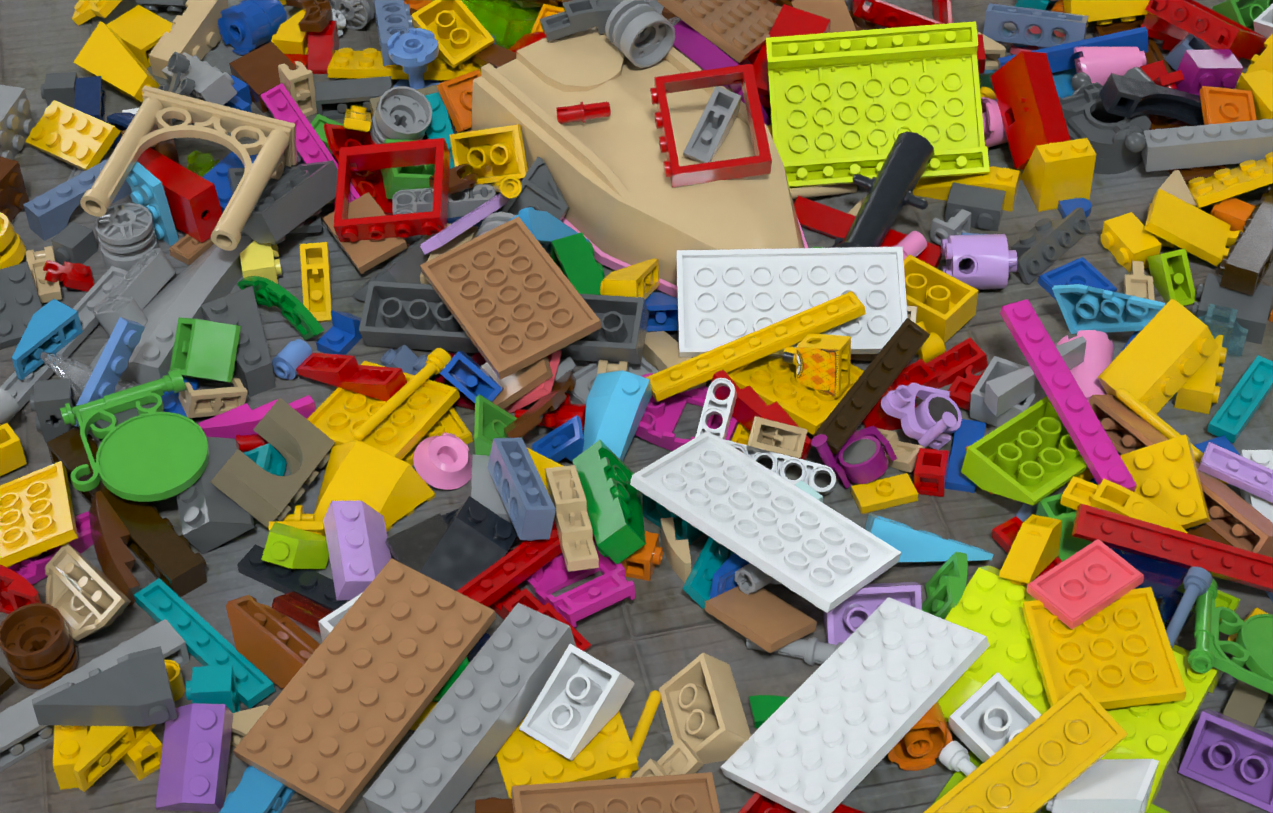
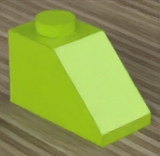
M1186 248L1147 257L1150 274L1153 276V285L1166 303L1170 299L1176 300L1182 306L1193 304L1194 301L1198 302L1196 300V292Z
M275 522L269 531L261 560L291 569H326L329 560L326 536Z

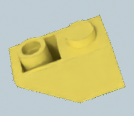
M254 240L240 253L243 278L260 276L278 284L277 275H282L280 259H274L279 257L277 244H259Z

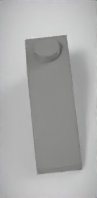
M719 86L715 87L683 152L684 156L701 163L711 162L739 113L741 95Z

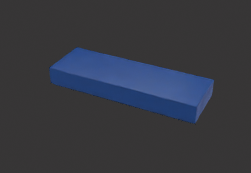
M962 419L960 427L954 433L945 489L975 493L976 484L961 473L966 454V446H970L984 437L985 422Z

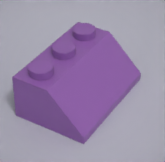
M192 703L175 708L177 719L165 722L155 809L220 812L224 806L233 713L226 704Z
M1211 709L1203 710L1178 773L1273 813V735Z

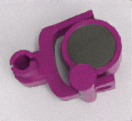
M874 426L864 428L858 432L855 430L836 455L831 452L826 442V435L820 434L811 440V445L816 447L824 465L834 471L836 479L840 480L846 489L851 486L848 480L856 484H865L882 476L889 463L886 454L892 462L897 459L889 441Z

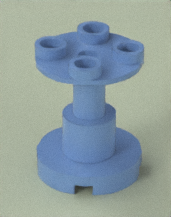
M421 28L408 29L409 33L401 35V31L389 38L387 43L389 58L394 63L402 66L403 71L409 76V80L401 79L394 87L406 86L421 89L440 84L438 80H424L423 73L427 71L428 63L432 62L439 53L438 40H435V35L431 31Z

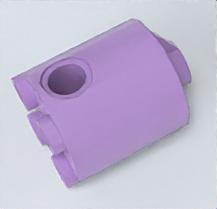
M1005 234L949 235L947 239H942L941 253L942 256L945 255L946 266H942L941 271L975 289H1005L1008 284L1009 272L1017 271L1016 250H1008ZM968 258L964 266L958 267L962 259Z

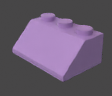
M331 501L323 522L336 600H352L365 591L391 559L384 516L363 501Z
M917 582L867 584L830 612L826 613L823 611L827 643L835 645L839 642L844 643L888 597L922 610L921 585Z

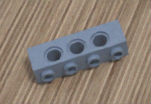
M374 0L375 19L383 66L398 65L389 58L387 43L393 34L401 31L402 35L409 33L408 29L414 28L410 15V6L405 4L404 0Z
M989 3L986 9L983 34L999 44L1008 42L1013 43L1016 47L1031 45L1043 49L1085 40L1088 16ZM1013 23L1016 26V30L1009 31L1005 28L1004 24ZM1037 26L1040 28L1041 33L1033 34L1029 27ZM1062 29L1065 31L1066 36L1058 37L1054 34V30Z
M493 438L487 468L519 539L528 541L550 539L556 508L523 439Z

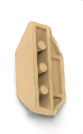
M69 544L63 545L45 566V575L48 576L46 604L59 610L69 629V634L76 641L110 626L131 602L104 573Z

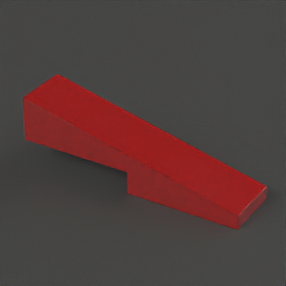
M969 337L927 363L921 358L907 366L892 383L891 387L896 390L900 385L908 386L911 383H917L940 389L952 384L957 376L965 378V370L969 365L973 366V375L986 370L988 367L987 356Z
M312 353L296 368L298 375L385 402L407 383L402 368L358 365L355 356Z

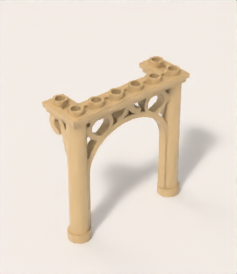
M144 85L142 89L143 103L93 186L81 198V207L90 215L104 216L136 161L149 147H155L157 143L173 138L188 137L213 141L234 152L240 158L245 168L241 181L211 234V240L217 247L227 251L234 250L241 240V232L269 179L279 180L285 165L291 167V165H296L297 163L296 124ZM172 118L182 120L184 123L173 126ZM242 137H249L251 139H256L257 142L252 144H241L238 141V139ZM258 154L254 163H252L249 155Z

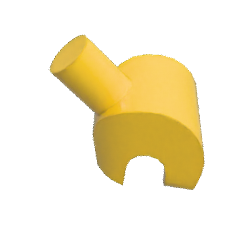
M923 321L916 323L926 331ZM934 332L929 333V338L915 354H918L919 359L922 358L925 363L945 352L943 340Z

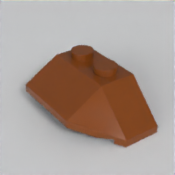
M250 595L228 601L226 604L236 650L263 672L274 684L280 688H285L320 644L286 615L268 605L257 603L256 598Z

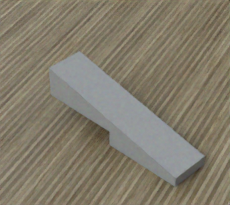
M1083 336L1056 346L1069 370L1084 362L1086 340ZM1027 366L987 381L984 403L994 416L998 417L1042 389V386L1031 367Z

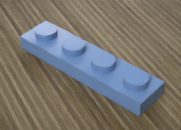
M122 317L119 318L76 406L104 398L103 396L115 392V387L122 373L127 368L128 361L135 347L140 342L141 335L145 329L143 325ZM75 419L76 425L74 426L79 427L78 421Z

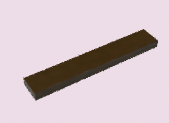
M906 318L817 429L812 438L820 434L826 435V442L831 452L836 455L926 342L930 334L909 318Z

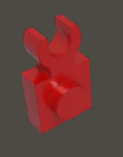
M47 260L43 267V271H47L45 280L49 282L63 281L64 287L87 292L94 285L90 266L64 261L63 265H60L55 261Z
M969 365L965 370V378L956 377L948 391H950L949 398L958 407L970 411L971 392L985 370H983L981 375H973V366Z

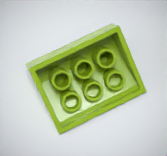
M1046 396L967 447L961 473L982 490L1034 506L1069 482L1073 476L1076 477L1088 469V466L1048 396Z

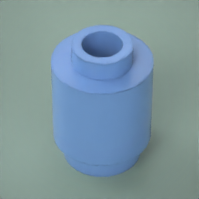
M301 339L290 341L272 360L275 374L282 379H294L298 375L296 368L313 353L311 347Z

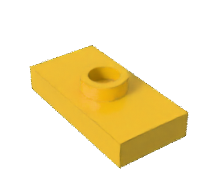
M908 473L851 486V494L861 514L918 501V492Z

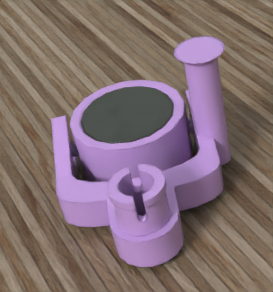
M911 383L908 386H898L896 390L889 391L881 399L883 410L888 415L901 419V426L905 435L918 440L919 445L924 446V448L929 446L939 450L951 440L950 435L960 427L962 421L961 412L957 404L949 398L950 391ZM917 396L923 401L915 408V398Z

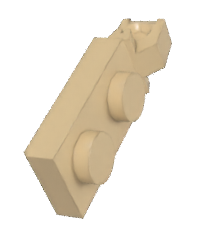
M1132 261L1130 275L1125 274L1124 294L1155 301L1153 276L1144 275L1143 261Z

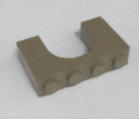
M281 398L276 401L253 430L284 456L289 467V476H277L265 471L237 449L211 480L214 486L267 528L269 527V521H274L275 519L282 521L288 514L291 507L287 504L290 501L295 504L305 492V489L301 486L303 483L308 486L318 475L319 472L315 468L318 466L321 469L327 463L330 456L328 451L335 443Z

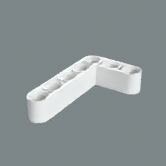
M718 378L711 382L695 438L709 431L757 462L762 458H770L773 461L771 471L793 485L802 480L821 495L829 494L835 489L837 484L835 473L826 465L726 440L737 399V392L732 382L726 378ZM721 386H727L731 390L729 397L725 400L715 398V391ZM714 414H718L723 418L722 425L717 429H711L707 425L709 417ZM797 465L801 467L802 475L799 479L790 480L786 477V470L789 466ZM822 472L828 473L831 476V483L825 488H820L814 483L815 477Z

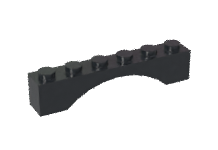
M1113 73L1110 74L1099 93L1107 113L1127 118L1144 114L1161 115L1186 122L1193 126L1204 125L1199 95Z

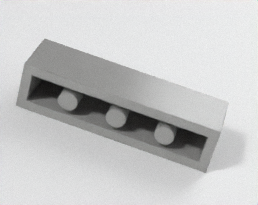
M186 52L182 53L190 61V65L185 74L181 73L178 87L184 77L195 81L192 93L189 95L184 93L185 96L224 105L237 94L232 86L235 82L227 72L222 73L216 66L211 67L207 61L202 62L196 55L191 56ZM166 66L161 71L171 83L173 72L168 71Z

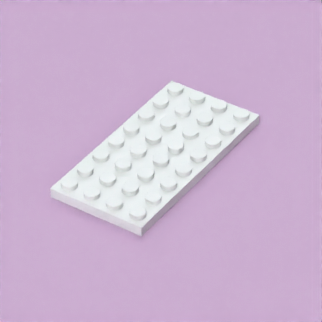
M903 247L676 250L679 357L698 356L850 291L865 306L866 314L820 334L850 336L851 354H878L906 318H908ZM798 342V343H796V344H794V345H791V346L797 347V345H798L800 342ZM784 349L768 356L783 355Z
M709 431L704 432L636 472L631 478V486L826 613L898 563L901 555L899 550Z
M888 597L755 731L749 740L721 766L724 776L796 813H832L990 646L987 636Z

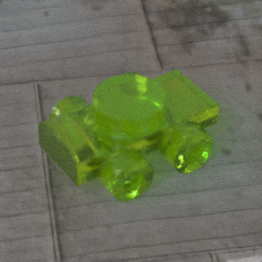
M195 150L187 156V162L189 163L187 169L194 173L197 172L199 176L203 177L221 160L213 161L210 153L202 154L200 151Z

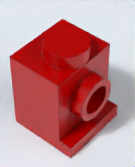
M919 448L914 471V486L918 494L944 497L949 467V451Z

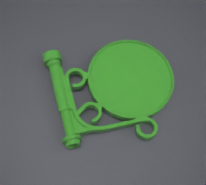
M179 368L168 371V375H164L163 378L103 396L104 398L72 408L68 402L65 403V407L60 408L65 425L71 424L74 426L76 425L75 419H77L81 439L93 471V476L87 481H79L78 479L90 474L88 464L80 465L72 471L71 480L76 490L90 491L96 488L101 480L109 491L121 498L138 502H151L173 497L191 487L201 477L208 465L210 456L207 437L203 429L186 416L163 412L164 405L161 396L164 395V392L174 391L176 394L186 390ZM148 403H156V405L152 408L147 409L142 407V405ZM137 408L138 416L118 425L117 419L113 414ZM101 419L111 423V425L101 429L97 428L94 423ZM90 428L95 437L103 439L97 451L96 463L87 442V433Z
M1213 579L1208 591L1197 596L1195 600L1194 637L1196 643L1195 649L1188 656L1190 667L1198 673H1206L1213 667L1240 681L1273 695V614L1254 615L1244 622L1233 610L1226 607L1216 608L1215 599L1218 586ZM1219 631L1228 635L1237 633L1236 642L1219 641ZM1224 652L1230 653L1234 656L1230 660ZM1244 664H1246L1251 671L1242 668Z

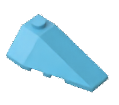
M1081 284L1055 285L1052 288L1071 334H1077L1078 331L1082 330L1101 332L1141 331L1166 305L1159 301Z
M624 370L597 374L586 400L583 452L601 440L623 462L652 396L650 379Z
M868 514L865 530L899 550L901 555L898 562L947 561L955 551L967 554V561L992 560L993 554L987 550L953 539H943L934 533L925 530L917 531L907 526V524L875 514Z

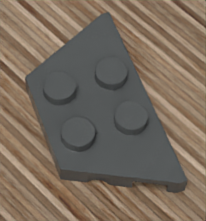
M537 157L521 181V193L515 198H510L501 212L518 215L521 209L533 207L535 210L547 211L562 221L570 207L545 161Z

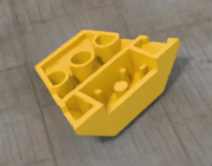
M356 440L332 447L314 510L315 521H323L331 501H363L384 516L386 532H388L399 519L405 515L410 516L414 513V509L424 501L429 502L435 498V493L409 463Z

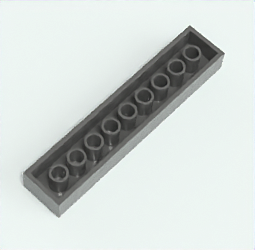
M369 281L359 332L367 346L399 348L405 344L409 349L435 350L436 348H442L445 351L480 353L431 284ZM580 294L600 319L602 328L560 349L562 351L560 359L570 356L572 360H608V362L615 363L627 361L629 364H641L649 317L645 299L641 297Z

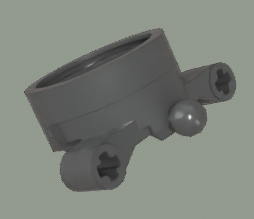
M1139 67L1130 69L1124 75V77L1155 84ZM1084 72L1075 74L1071 80V86L1075 92L1071 96L1059 97L1070 139L1088 138L1097 154L1094 173L1118 174L1135 168L1143 161L1141 154L1146 145L1143 131L1150 130L1151 128L1149 115L1144 114L1127 118L1107 113L1099 95L1103 86L1098 82L1092 83L1090 76Z

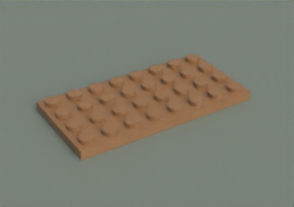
M391 558L235 747L233 752L236 758L331 812L345 813L496 619L495 611Z

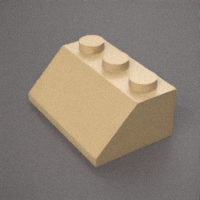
M702 653L659 688L673 743L675 744L679 738L686 741L704 764L728 760L751 737L729 664Z

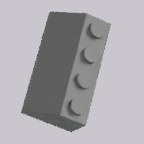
M334 161L299 164L262 192L242 231L259 244L271 243L276 245L286 239L285 235L290 231L301 228L304 225L303 221L307 218L321 213V208L324 205L331 204L336 200L338 169Z
M207 437L210 456L204 473L191 487L176 495L183 536L202 554L255 527L253 516L211 483L215 475L235 451L239 449L236 439Z

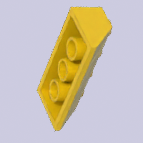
M1170 299L1097 378L1107 395H1114L1116 397V391L1124 388L1157 414L1219 346L1206 324L1179 302Z

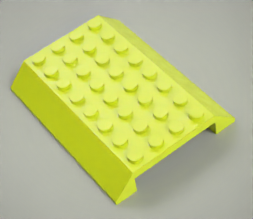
M976 21L766 38L773 141L783 162L789 188L854 183L852 178L855 174H861L871 179L877 177L896 138L900 133L907 131L918 133L925 137L934 148V156L921 178L990 173L988 148L985 146L977 61L978 37Z
M992 566L978 567L965 587L959 603L951 609L945 618L949 622L987 636L990 645L937 701L946 722H949L950 716L997 672L1041 715L1050 708L1022 610L1023 602L1036 599L1027 593V584L1016 585L1012 584L1009 579L1000 578L999 573L1001 570ZM1177 645L1173 646L1172 651L1186 689L1185 700L1105 709L1128 735L1100 760L1154 759L1159 761L1145 812H1148L1161 788L1164 772L1207 693H1213L1224 673L1214 667L1206 673L1194 671L1188 663V656L1191 651Z

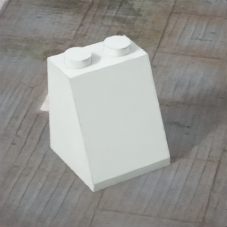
M1154 759L1099 760L1048 802L1046 810L1052 813H1145L1159 761Z

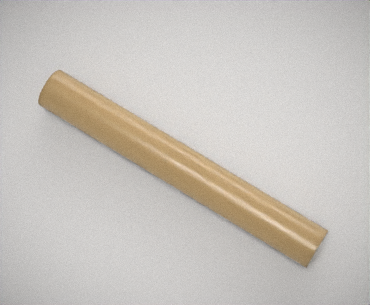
M857 184L791 188L790 192L792 199H797L798 196L807 198L856 193Z

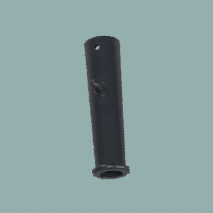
M908 131L900 133L877 177L871 179L861 174L853 176V182L867 188L868 194L843 242L838 243L835 248L880 247L903 206L911 205L922 210L928 207L927 200L913 195V189L934 156V148L925 137Z

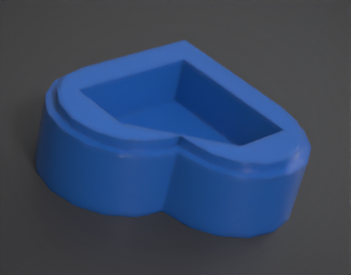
M1085 198L1058 201V210L1063 219L1076 208L1082 207L1086 217L1091 213L1092 204Z

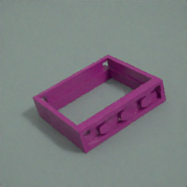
M680 20L673 26L675 28L673 47L702 70L739 65L683 20ZM741 83L723 86L729 91L741 95V101L745 104ZM761 104L764 123L769 126L772 122Z

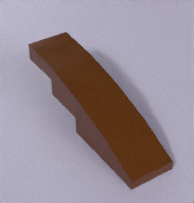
M100 490L95 492L89 510L94 548L103 573L131 601L128 606H131L135 601L134 594L138 592L140 584L131 573L135 558L126 547L131 534Z

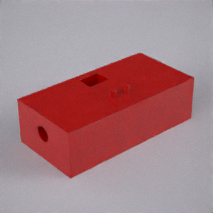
M783 4L769 35L770 37L830 33L831 19ZM765 42L753 63L760 103L762 106L771 109L767 47Z
M1021 51L990 76L1016 169H1025L1036 146L1071 140L1046 53Z
M148 148L137 161L162 182L175 227L201 243L209 239L223 214L215 185L154 149Z

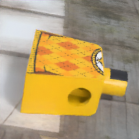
M808 334L797 347L789 346L784 349L783 362L796 365V380L798 383L839 398L850 385L851 337Z

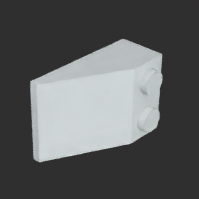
M569 644L519 729L572 761L616 715L635 683L617 670Z

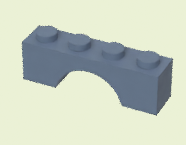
M108 159L23 204L30 229L46 241L67 227L72 212L80 205V200L84 193L91 189ZM126 180L112 204L132 193L131 187Z

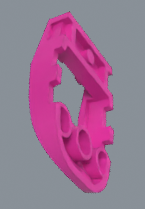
M655 373L644 374L642 377L646 378ZM702 386L677 393L658 402L652 395L635 435L670 451H674L691 441L676 438L674 431L687 403L704 407L708 387ZM718 414L711 415L707 421L708 427L711 429L719 428L723 423V418ZM731 417L726 440L731 441L739 423L734 417Z
M594 535L593 542L599 558V568L568 572L563 553H561L525 579L534 596L543 605L546 603L551 604L574 628L577 627V621L627 597L630 600L635 599L634 582L632 580L627 582L625 568L621 562L616 564L609 556L606 558L598 551ZM598 571L603 574L557 597L551 594Z

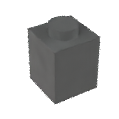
M77 72L46 74L45 83L41 84L40 90L41 97L46 99L47 106L55 100L74 108Z
M73 221L51 239L54 256L62 264L64 261L83 264L98 251L93 230Z

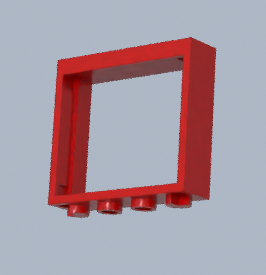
M853 0L854 16L886 28L953 23L951 0H932L933 19L882 0ZM865 1L871 2V6L865 4Z
M1150 0L1145 9L1219 49H1230L1234 55L1251 60L1255 54L1260 56L1266 49L1264 42L1268 39L1267 37L1195 0Z
M753 64L654 78V88H650L652 105L657 104L658 112H654L656 129L661 128L662 136L659 137L660 152L666 153L667 161H663L664 174L666 177H670L672 188L771 173L772 158ZM741 83L756 156L679 166L666 94Z
M445 138L341 147L339 151L333 225L340 242L432 235L447 227L450 151ZM435 164L433 211L347 219L352 171Z

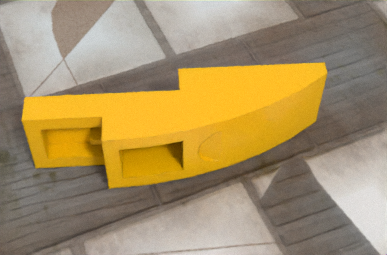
M1073 476L1061 496L1060 504L1077 510V507L1082 503L1188 533L1172 517L1147 499L1106 479H1103L1100 485H1096Z

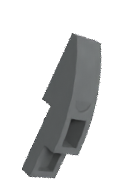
M572 0L564 2V12L541 18V26L548 41L561 39L564 36L577 32H584L593 27L597 28L599 34L606 33L605 26L609 15L624 0Z

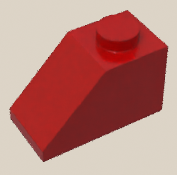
M330 20L321 32H309L308 70H311L313 74H328L327 68L335 50L339 49L336 21Z

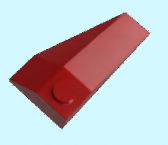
M327 123L323 126L329 148L338 163L341 147L375 144L371 139L370 131L347 129L342 125ZM381 169L352 171L350 182L360 197L369 192L386 215H393L392 199H387Z

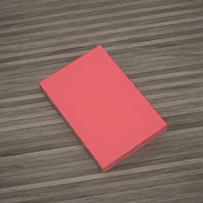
M1097 539L1027 584V593L1034 599L1041 601L1046 609L1073 630L1132 589L1141 585L1144 581V575Z

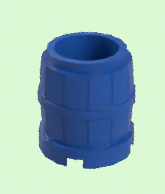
M243 0L238 5L221 11L222 17L218 19V29L226 45L231 44L235 48L232 50L234 53L245 55L261 45L270 43L273 34H276L280 25L287 20V15L279 0Z

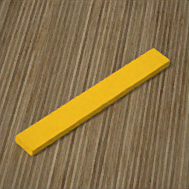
M852 291L646 377L650 379L652 395L657 402L711 380L714 373L720 370H724L726 373L801 342L808 334H820L865 315V306Z

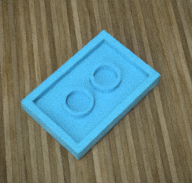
M136 161L126 178V182L132 190L130 197L133 203L148 208L152 214L157 239H163L168 245L172 246L179 241L162 182Z

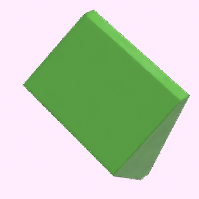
M480 394L475 398V454L490 456L493 438H509L504 428L517 418Z

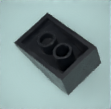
M469 496L456 512L419 572L457 591L504 557L517 537V532L511 523Z

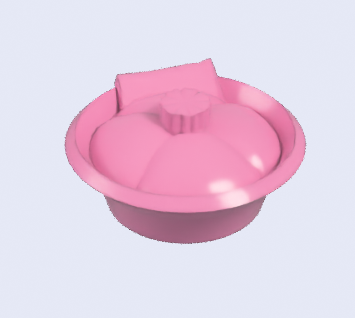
M444 432L442 436H432L424 439L416 447L413 456L415 469L429 485L438 489L452 490L462 487L471 479L472 456L469 452L468 444H465L456 435Z

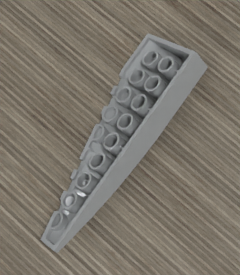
M241 236L237 247L231 251L220 249L213 244L152 298L142 310L148 320L144 325L145 329L141 335L140 342L135 347L119 382L137 386L168 375L178 318L204 320L201 305L230 294L243 274L240 253L254 239L250 236ZM107 342L88 367L87 374H92Z

